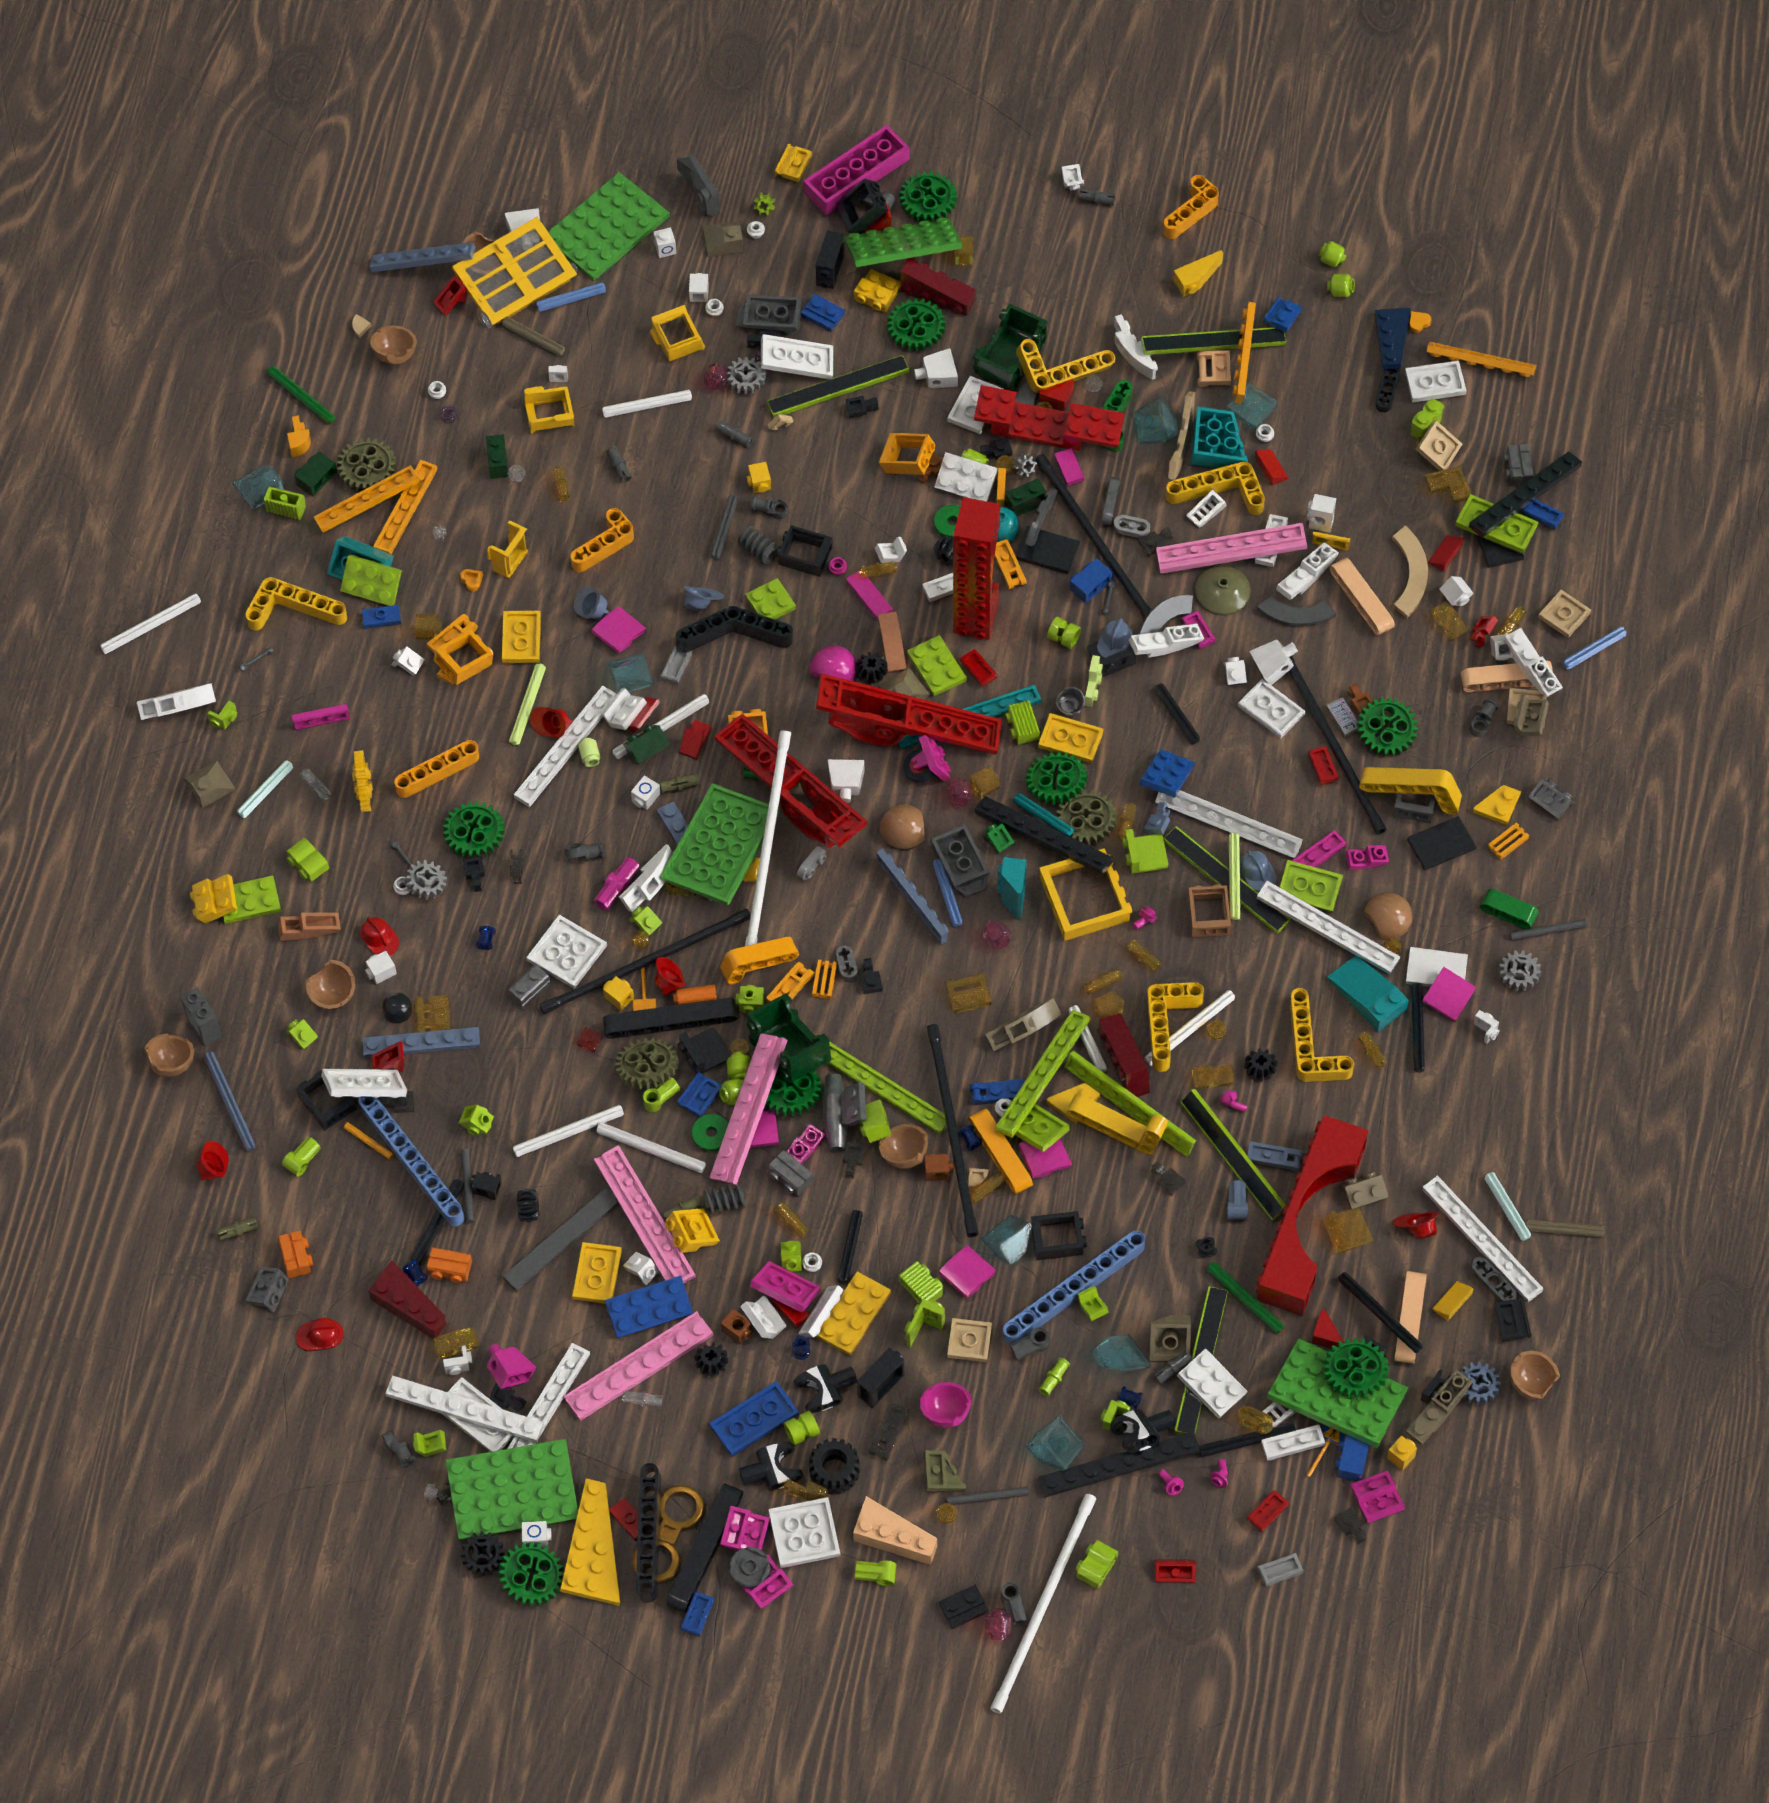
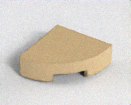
M357 314L354 316L352 322L355 335L361 338L371 327V323Z
M778 414L767 425L769 430H778L777 427L783 425L787 427L794 421L792 416Z
M969 1168V1189L982 1185L988 1177L989 1170Z

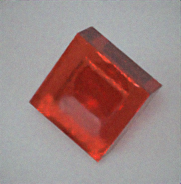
M585 1027L577 1041V1046L595 1053L603 1038V1034Z

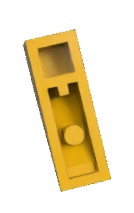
M1222 250L1174 270L1173 281L1183 297L1197 292L1222 264Z

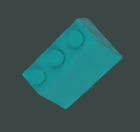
M344 536L335 542L327 574L343 580L348 555L390 567L394 555Z
M1004 857L1003 864H999L997 893H1001V902L1017 920H1021L1026 889L1027 860Z

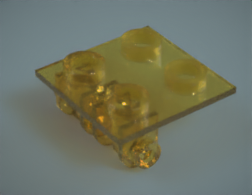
M1359 1207L1339 1214L1336 1211H1331L1328 1213L1329 1217L1322 1219L1337 1254L1374 1242Z

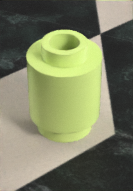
M591 738L583 739L578 744L582 762L586 767H594L600 763L597 742Z

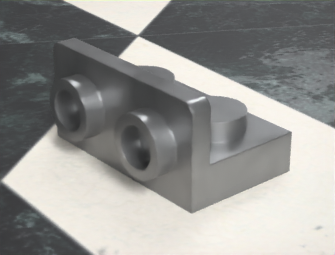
M1541 779L1528 797L1560 819L1570 805L1573 806L1575 803L1571 800L1573 796L1565 790L1562 792L1556 789L1558 785L1550 779L1547 781Z
M261 1266L246 1298V1302L249 1305L263 1306L270 1312H275L289 1278L278 1268Z

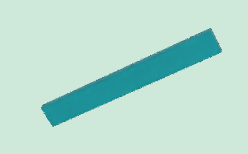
M1034 684L963 708V710L998 718L1008 712V705L1029 700L1031 706L1041 703L1042 699ZM907 735L903 737L898 743L900 749L903 750L921 744L919 738L922 736Z

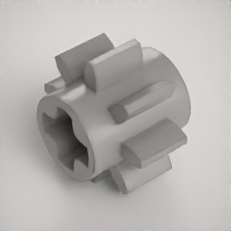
M1021 453L1019 458H1014L1015 465L1013 468L1018 470L1017 475L1021 476L1023 474L1029 477V473L1035 472L1034 468L1037 463L1032 461L1033 456H1026Z

